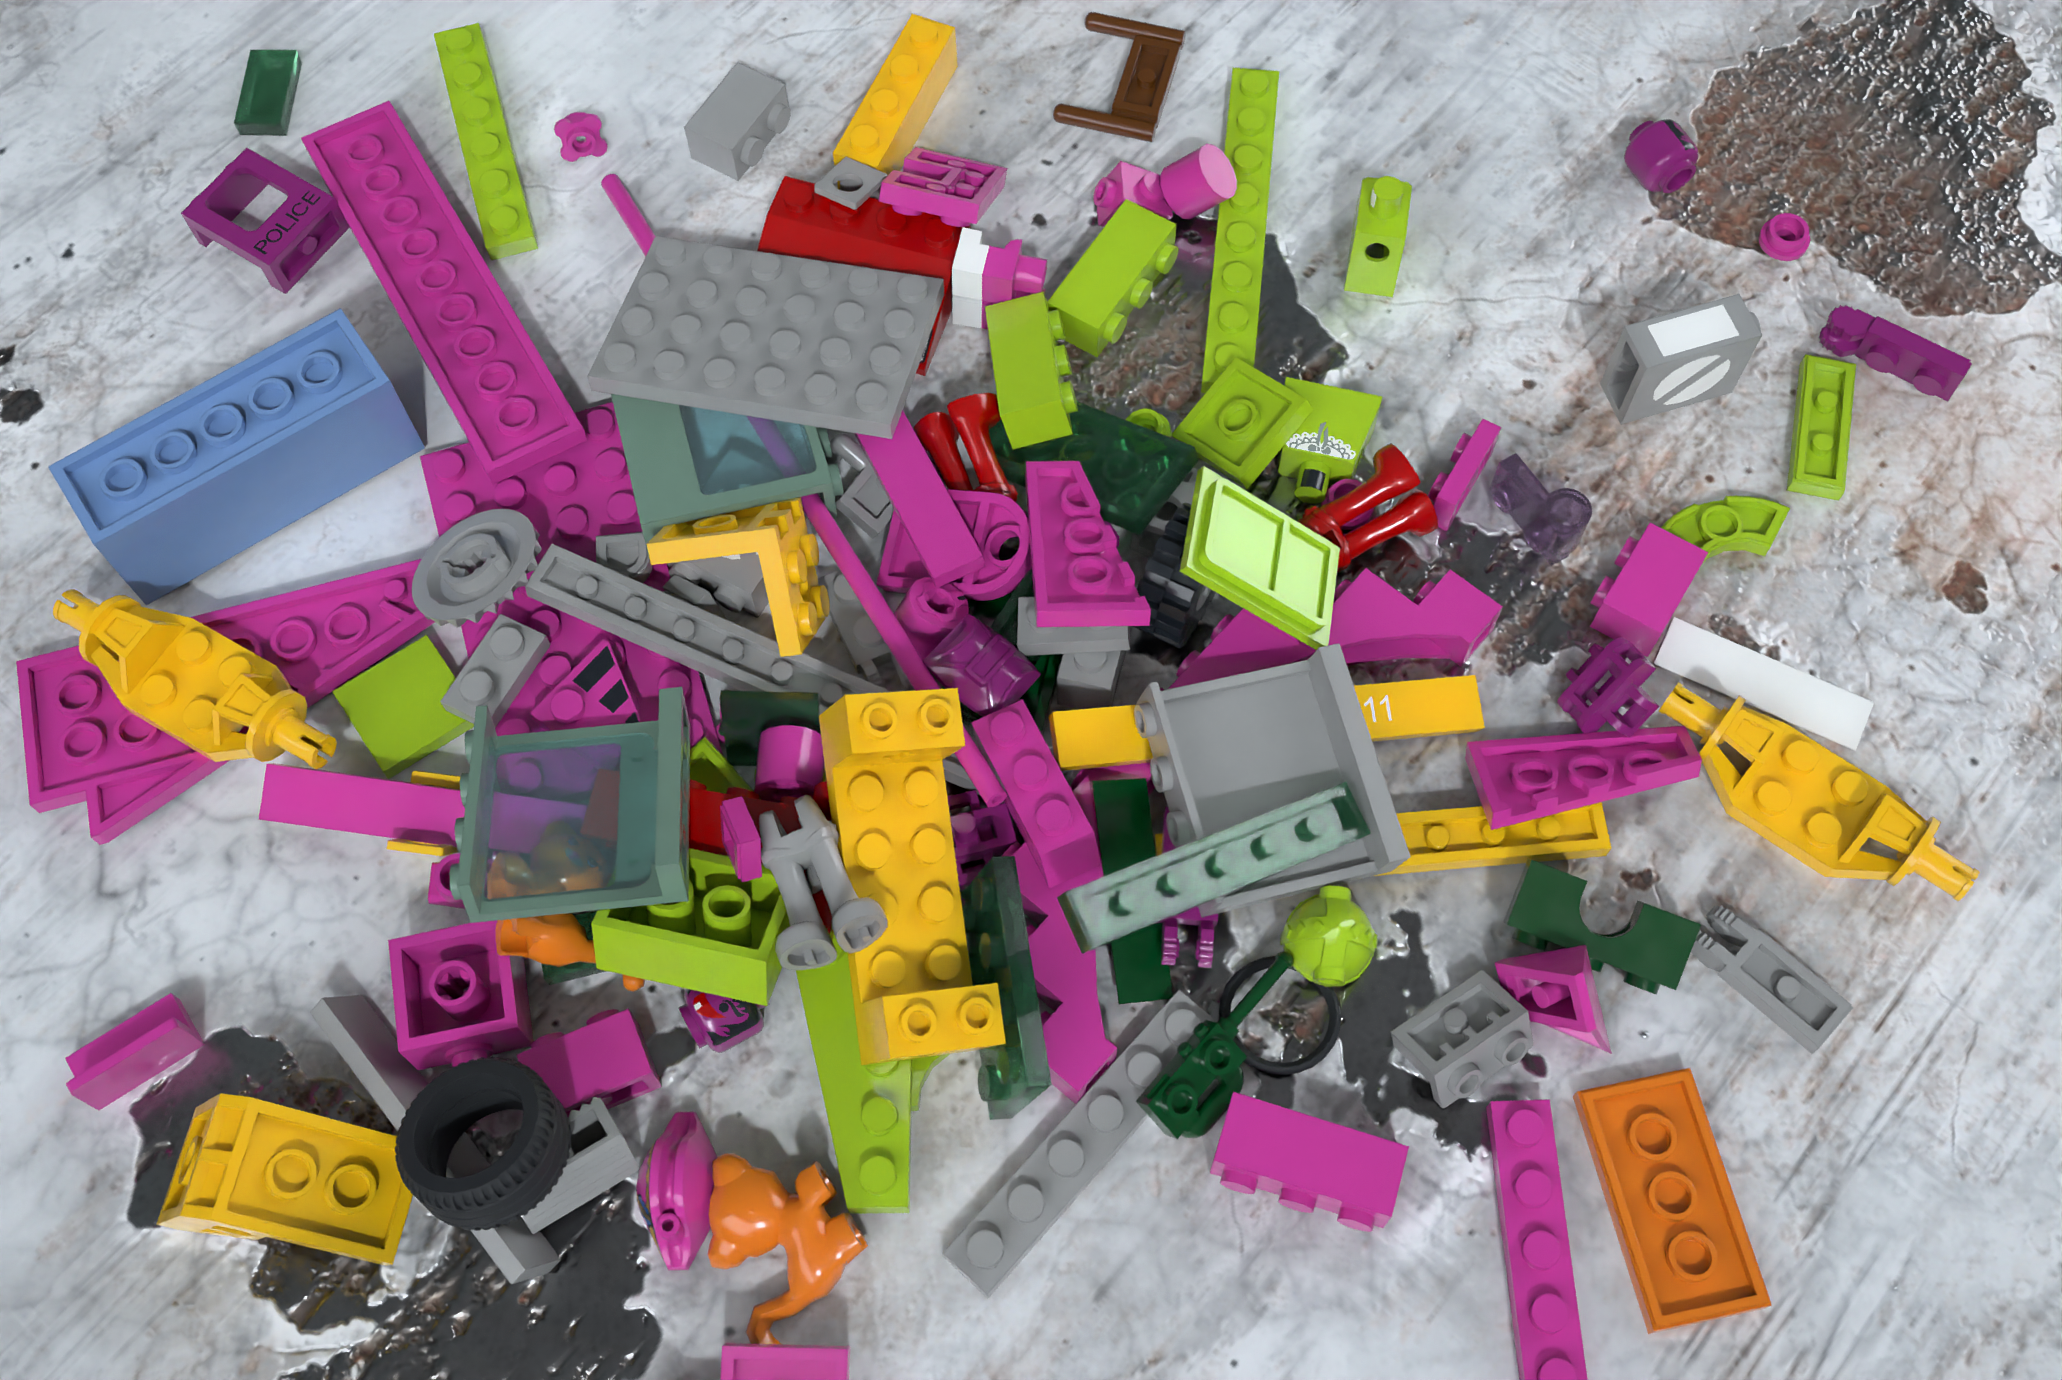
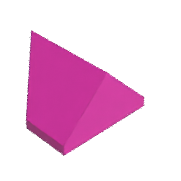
M1586 945L1504 958L1495 962L1500 986L1528 1010L1531 1022L1541 1023L1612 1054Z

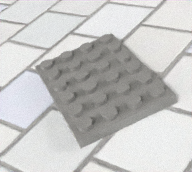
M655 236L588 374L591 391L892 439L944 297V280Z

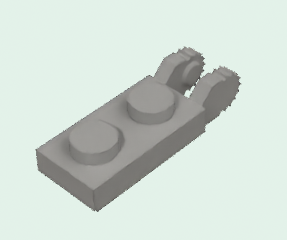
M862 560V565L876 585L865 560ZM841 570L817 578L818 584L824 585L827 589L830 604L829 614L857 674L862 673L864 680L887 690L884 679L879 675L876 667L893 661L901 684L907 690L913 689L910 681Z
M1718 905L1714 906L1706 915L1707 923L1728 943L1739 946L1741 949L1733 955L1717 941H1714L1711 936L1699 930L1691 950L1693 956H1696L1707 968L1719 971L1718 976L1813 1054L1853 1009L1852 1004L1760 929L1755 931L1741 918L1729 911L1728 908L1719 907Z

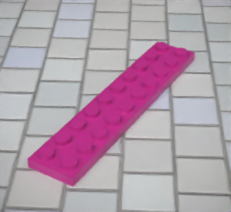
M390 101L301 137L309 156L329 192L335 197L343 217L491 483L494 485L587 441L583 426Z

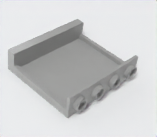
M1339 643L1319 647L1305 661L1160 691L1158 681L1148 684L1138 699L1137 705L1134 708L1135 724L1139 735L1142 738H1148L1153 755L1150 762L1152 781L1158 792L1164 791L1170 811L1166 818L1168 834L1175 847L1180 846L1186 864V868L1183 870L1184 887L1190 901L1197 902L1201 917L1317 890L1322 886H1333L1391 872L1411 857Z

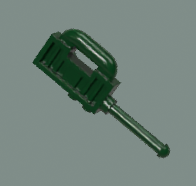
M1286 951L1278 953L1275 956L1276 960L1227 1018L1221 1017L1217 1022L1205 1020L1196 1025L1193 1029L1194 1034L1188 1041L1178 1046L1176 1055L1136 1100L1138 1105L1165 1135L1178 1139L1181 1135L1185 1138L1193 1139L1204 1136L1228 1110L1233 1092L1240 1094L1244 1083V1074L1240 1065L1247 1056L1233 1041L1239 1033L1237 1028L1287 969L1292 968L1294 965L1292 954ZM1214 1079L1218 1080V1085L1197 1108L1198 1098Z

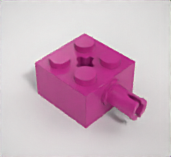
M497 920L467 923L388 940L398 1052L417 1070L451 1063L452 1067H456L460 1063H467L472 1059L477 1060L482 1057L486 1059L494 1054L527 1048L534 1041L524 957L500 956L497 953Z

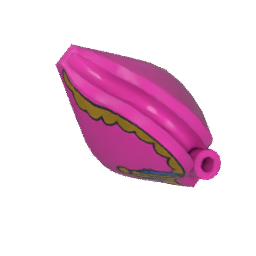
M694 1111L676 1112L661 1136L650 1147L639 1169L637 1178L636 1200L640 1214L668 1270H689L711 1229L709 1224V1206L715 1187L712 1161L717 1158V1154L697 1113Z

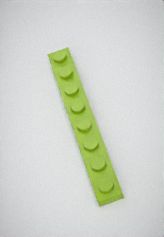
M1234 67L1232 69L1224 154L1234 169L1237 189L1234 196L1219 204L1201 393H1206L1235 357L1254 367L1279 71Z

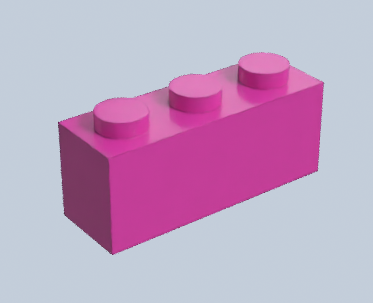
M1023 699L971 722L979 750L1007 793L1004 802L1049 889L1102 865L1094 830Z
M1233 1092L1210 1174L1220 1176V1184L1233 1191L1255 1194V1190L1258 1188L1280 1195L1278 1202L1287 1208L1305 1213H1313L1314 1208L1317 1207L1338 1214L1337 1221L1344 1226L1371 1232L1374 1226L1384 1228L1392 1217L1409 1146Z

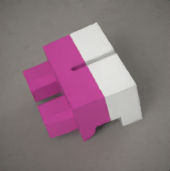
M963 227L952 266V323L988 329L985 306L1043 291L1045 294L1046 289H1043L1047 271V259L1022 255V239L1010 241L1006 244L1005 248L982 244V231Z

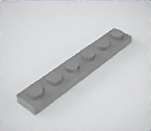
M1178 990L943 1252V1257L982 1294L989 1298L1149 1117L1136 1100L1176 1055L1178 1046L1188 1041L1194 1034L1193 1029L1199 1023L1205 1020L1217 1021L1182 991Z

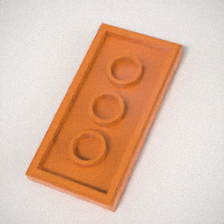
M1691 1068L1577 1091L1573 1095L1574 1103L1648 1334L1766 1309L1772 1306Z

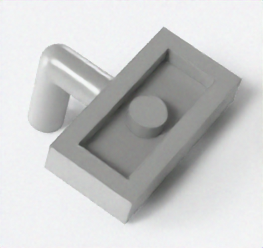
M838 434L830 441L832 457L826 458L827 465L836 464L843 458L859 473L844 490V494L840 495L836 500V508L870 537L874 538L892 518L894 508L862 447L848 435ZM926 451L932 464H934L935 461L933 460L930 452Z

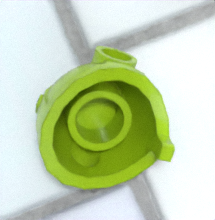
M1341 886L1320 887L1319 894H1315L1300 902L1288 916L1280 936V945H1283L1284 951L1292 954L1294 958L1293 968L1308 981L1325 987L1344 986L1357 980L1369 966L1378 944L1377 934L1372 928L1367 915L1357 904L1351 901V889Z

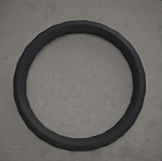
M1275 956L1254 960L1235 972L1226 984L1220 998L1219 1019L1221 1017L1227 1018L1231 1013L1232 1000L1236 990L1243 981L1256 972L1268 969L1276 960ZM1315 983L1322 991L1329 1011L1328 1030L1324 1040L1315 1051L1297 1061L1285 1063L1272 1062L1253 1054L1236 1036L1233 1041L1247 1056L1244 1062L1265 1073L1287 1075L1300 1073L1322 1061L1334 1047L1341 1026L1339 1000L1333 987H1325Z

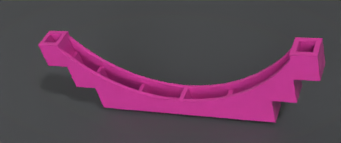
M1365 568L1353 582L1345 579L1335 589L1328 646L1340 644L1347 666L1364 662L1402 658L1451 659L1462 667L1493 631L1503 606L1451 569L1437 584L1431 580L1428 581L1412 602ZM1243 608L1235 617L1227 614L1218 623L1211 634L1210 639L1212 642L1202 653L1194 650L1185 658L1177 670L1176 676L1178 678L1168 689L1305 661L1316 650ZM1150 763L1082 769L1074 778L1070 788L1094 830L1100 860L1101 852L1092 781L1146 778L1149 797L1155 789L1151 777ZM1015 842L1004 852L997 863L996 868L999 870L997 872L998 892L1038 924L1039 927L1036 929L1033 925H1029L1013 942L1010 948V952L1013 954L1010 957L1011 975L1055 1011L1052 1015L1047 1011L1042 1012L1025 1032L1024 1038L1028 1041L1024 1045L1025 1061L1073 1103L1077 1104L1113 1064L1117 1055V1047L1105 1038L1097 994L1096 943L1099 917L1105 896L1102 865H1099L1049 889L1026 842L1023 845Z

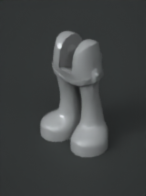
M810 795L801 796L794 801L802 828L787 834L774 810L766 811L759 815L760 838L763 847L761 850V860L763 866L773 873L789 917L790 926L777 936L775 950L780 965L787 970L819 968L832 963L837 958L832 938L822 921L804 874V870L809 866H814L832 915V928L842 950L848 953L859 952L876 941L888 927L885 912L878 902L868 897L859 898L855 893L838 850L839 833L836 825L827 821L820 807Z

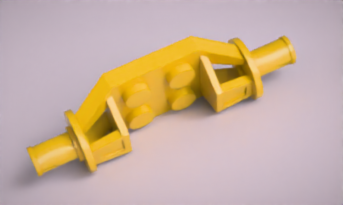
M70 589L65 591L62 596L74 603L73 608L58 599L53 607L54 618L81 632L79 636V651L82 658L98 666L121 704L130 713L214 762L255 758L261 762H267L288 751L307 762L309 766L319 769L328 763L326 759L317 755L319 750L331 758L334 755L337 745L336 738L324 734L305 723L307 715L305 697L291 689L285 676L276 665L195 619L142 607L139 602L127 595L113 596L99 605L83 596L79 591ZM244 725L249 727L247 734L239 733Z
M1678 682L1658 712L1666 714L1702 737L1699 743L1704 746L1700 750L1699 755L1726 814L1824 877L1886 880V882L1895 886L1906 874L1910 875L1915 872L1953 896L1952 898L1956 901H1960L1975 882L1972 879L1976 880L1978 878L1979 870L1971 868L1934 844L1936 840L1934 835L1940 826V820L1933 816L1925 820L1883 783L1790 725L1743 706L1746 699L1740 695L1730 709L1724 706L1720 710ZM1726 741L1751 762L1742 776L1717 744H1722ZM1870 837L1897 850V860L1860 851L1859 849Z

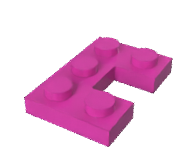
M915 147L904 159L903 172L893 170L882 181L879 202L893 205L892 209L900 214L917 216L925 212L941 216L940 220L945 224L967 227L970 223H978L1005 186L1008 168Z

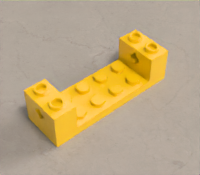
M958 688L844 695L819 715L831 821L836 825L839 833L838 850L855 893L859 898L868 897L876 900L884 910L888 920L886 930L870 946L859 952L848 953L861 1065L975 1051L1006 1044L998 983L972 986L943 759L965 746Z

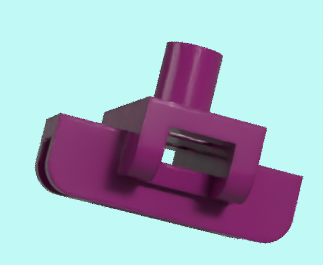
M1622 637L1612 640L1605 648L1594 643L1588 649L1591 656L1578 670L1571 667L1565 674L1572 684L1560 695L1557 704L1563 711L1571 715L1577 722V726L1585 734L1597 732L1608 721L1618 732L1631 737L1660 707L1641 687L1656 668L1631 642ZM1627 658L1631 661L1630 664L1625 661ZM1609 671L1612 675L1597 689L1595 685ZM1587 700L1592 703L1590 706L1586 703ZM1620 707L1628 710L1623 716L1617 711Z
M976 790L948 796L949 810L966 806L970 808L969 812L950 816L960 891L966 890L965 886L989 881V884L997 883V868L994 857L1002 856L1012 844L1017 842L1006 804L1003 803L995 807L981 809ZM992 825L994 828L996 838L993 837V833L991 830ZM983 859L984 864L961 869L960 864Z

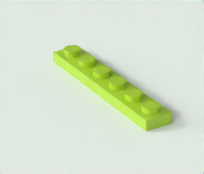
M475 23L433 33L490 260L538 249L480 24Z

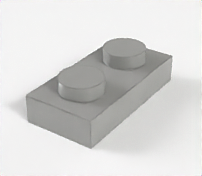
M1034 597L1018 598L1017 646L1018 650L1025 656L1130 650V626L1036 627Z
M500 614L440 701L445 710L474 724L476 706L488 705L494 727L496 728L551 644L547 636Z

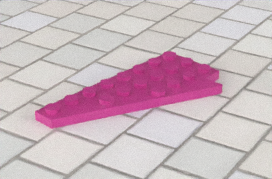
M421 559L190 617L276 665L285 676L291 689L305 697L307 708L435 623L432 619L428 620L418 610L412 597V582ZM79 645L16 661L29 805L38 813L87 801L90 837L99 845L109 843L230 761L214 762L130 713L121 704L98 666L82 658ZM244 725L239 733L247 734L249 727Z

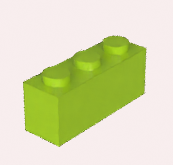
M1127 199L1124 200L1047 301L1050 311L1057 309L1060 311L1066 339L1063 340L1095 357L1100 355L1109 342L1114 344L1118 341L1126 327L1129 314L1135 307L1140 309L1144 306L1151 294L1155 279L1160 273L1167 274L1176 261L1179 248L1175 246V223Z
M1044 291L985 306L999 414L1012 449L1073 435L1069 413L1077 412L1078 407L1071 381L1064 382L1063 378L1064 376L1072 375L1065 345L1058 346V341L1066 339L1059 309L1050 311Z

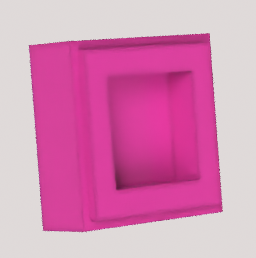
M742 796L722 801V806H720L722 842L738 879L745 882L762 877L761 838Z

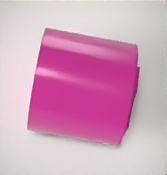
M1205 144L1163 168L1160 175L1161 189L1168 205L1175 214L1188 220L1231 198L1237 189L1235 172L1229 159L1222 150L1212 144Z
M924 577L913 583L894 612V615L920 657L924 660L968 614L969 607L963 592L959 591L952 584L948 583L936 589L931 577Z
M794 725L776 726L763 731L759 737L754 792L760 795L761 800L780 803L781 797L784 796L800 798L804 795H810L813 798L815 785L823 782L824 775L821 734L812 729Z

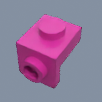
M1120 161L1106 177H1103L1098 182L1095 188L1093 200L1097 206L1099 226L1105 227L1125 199L1167 220L1173 217L1172 209L1163 196L1160 174Z

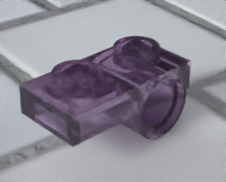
M1517 453L1499 462L1489 488L1498 508L1512 516L1523 530L1524 538L1530 548L1537 553H1541L1551 566L1567 558L1578 546L1591 519L1592 506L1588 498L1581 492L1570 488H1562L1549 493ZM1555 519H1562L1570 525L1560 524Z

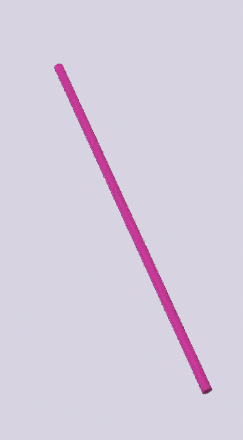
M609 174L603 178L601 186L646 257L655 234L619 177L615 174ZM744 415L783 479L805 474L772 420ZM818 493L801 497L803 511L915 691L941 689ZM963 725L965 746L954 752L987 807H995L1006 799L1007 793Z

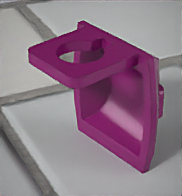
M969 614L923 660L930 673L946 689L958 688L959 701L982 717L1017 702L1041 675L1034 664L1010 641Z

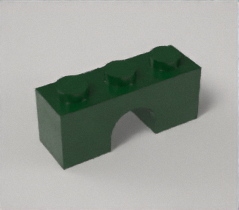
M1529 858L1527 859L1504 919L1507 925L1515 928L1512 936L1513 939L1543 951L1546 950L1549 941L1566 948L1586 945L1591 969L1601 973L1604 963L1626 971L1623 982L1657 995L1660 985L1673 990L1677 989L1701 924L1637 900L1630 920L1622 929L1610 934L1592 932L1584 924L1580 915V900L1588 881Z

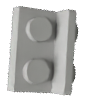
M1483 969L1390 1032L1394 1047L1430 1082L1433 1098L1441 1108H1446L1457 1099L1466 1098L1473 1094L1483 1081L1505 1066H1512L1518 1063L1533 1046L1528 1010Z

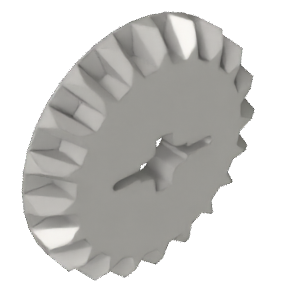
M510 509L488 510L462 520L440 536L421 559L412 582L414 604L428 620L432 619L440 626L451 623L458 628L467 620L478 623L487 611L496 614L499 604L505 600H514L513 592L518 587L529 584L526 574L538 567L535 557L542 550L537 541L540 534L525 515Z

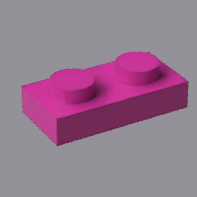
M1482 419L1473 436L1463 433L1450 458V461L1456 463L1450 474L1441 471L1428 494L1430 500L1434 502L1439 528L1445 531L1449 529L1490 459L1502 427Z

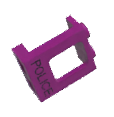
M247 147L181 212L199 244L207 247L214 240L260 267L270 285L284 294H287L349 229L335 197ZM267 185L288 196L281 206L254 231H247L232 222Z

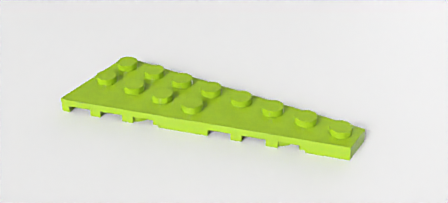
M824 768L823 782H824V781H827L825 768ZM834 934L833 944L837 953L836 960L819 968L796 970L847 1209L849 1214L910 1213L912 1059L861 1065L848 952L841 949Z

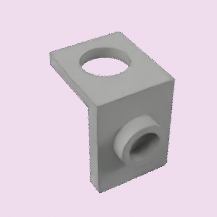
M845 157L814 185V192L849 208L857 209L869 197L879 200L881 183L887 177V174ZM838 181H840V190L834 186Z

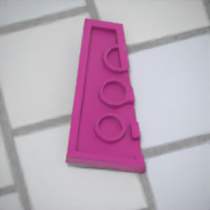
M1026 461L1025 482L1036 627L1149 626L1151 608L1145 596L1140 597L1135 587V575L1128 561L1123 562L1116 548L1117 538L1111 526L1105 525L1100 515V503L1080 462Z
M1685 726L1637 729L1631 737L1618 731H1604L1586 734L1467 742L1465 755L1467 766L1491 830L1699 777L1702 759Z

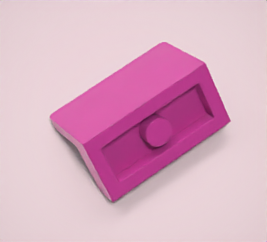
M170 993L67 1056L65 1060L74 1078L68 1081L66 1086L72 1096L97 1110H101L205 1044L181 1000Z

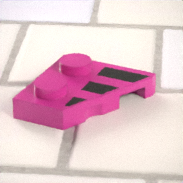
M604 638L530 712L534 722L545 731L642 722L610 643ZM607 747L572 751L598 773L605 772L620 775L621 748Z

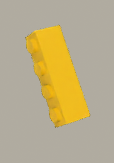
M915 14L910 16L833 151L834 166L843 158L848 157L886 173L887 176L893 170H901L905 157L913 149L958 67L955 27ZM840 181L837 182V186H838V189H839V190H840Z

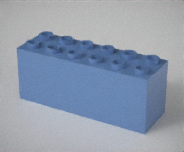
M340 308L53 463L48 468L93 545L145 605H148L425 449V446L391 381Z

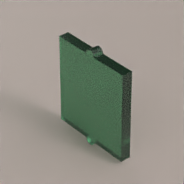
M721 690L719 699L722 721L720 722L718 733L725 738L727 760L732 766L757 765L759 737L768 728L794 725L806 727L821 734L818 693Z

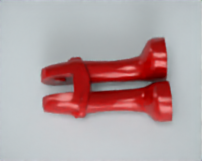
M988 392L961 397L947 405L949 415L943 412H932L921 418L914 425L913 430L923 448L930 452L948 489L998 493L1011 498L1015 502L1017 501L1018 492L1014 485L1008 483L996 457L989 434V429L1001 420L996 394ZM959 436H961L980 484L975 489L971 485L957 447Z
M1391 443L1374 454L1373 465L1375 474L1366 482L1319 508L1317 506L1307 508L1302 518L1297 521L1340 548L1338 573L1347 569L1351 560L1390 538L1406 532H1411L1421 537L1438 528L1436 511L1430 498L1423 491L1413 489L1421 483L1419 476L1405 455ZM1404 494L1386 512L1345 535L1342 533L1340 527L1391 498Z

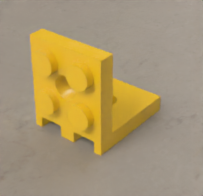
M801 497L680 524L667 525L646 544L651 565L758 552L780 657L802 655L826 619L825 617L829 615L828 592L824 585L818 584L815 566L819 563L818 543L814 534H808Z

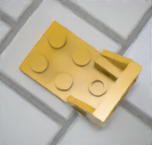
M220 1093L195 1108L156 1225L181 1231L251 1240L269 1237L388 1266L393 1265L413 1194L405 1186L397 1168L395 1159L397 1136L252 1097Z

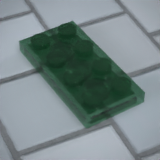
M1076 401L1078 411L1069 413L1073 435L1012 449L1002 420L989 429L996 457L1007 480L1026 488V461H1079L1100 503L1102 519L1137 535L1143 532L1199 461L1196 449L1192 445Z
M997 856L989 860L961 894L972 986L998 983L1006 1044L979 1049L982 1066L978 1072V1091L982 1101H987L990 1120L1013 1118L1052 1085L1015 856Z

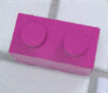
M1649 523L1640 540L1629 536L1614 562L1615 565L1622 568L1616 580L1606 575L1590 604L1598 607L1599 610L1590 627L1612 639L1622 637L1628 640L1644 656L1648 657L1708 552Z
M629 1008L621 1012L617 1009H610L597 1013L586 1021L587 1026L568 1034L563 1032L546 1034L534 1040L530 1045L531 1049L516 1054L518 1062L534 1070L543 1079L563 1105L568 1117L571 1110L579 1111L582 1103L591 1104L593 1097L601 1098L608 1110L662 1087L641 1027Z

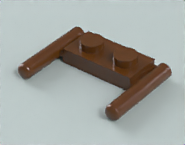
M1090 12L1084 21L1088 31L1134 40L1112 105V112L1109 114L1066 104H1058L1054 108L1053 118L1057 123L1152 143L1177 68L1180 51L1184 45L1186 31Z

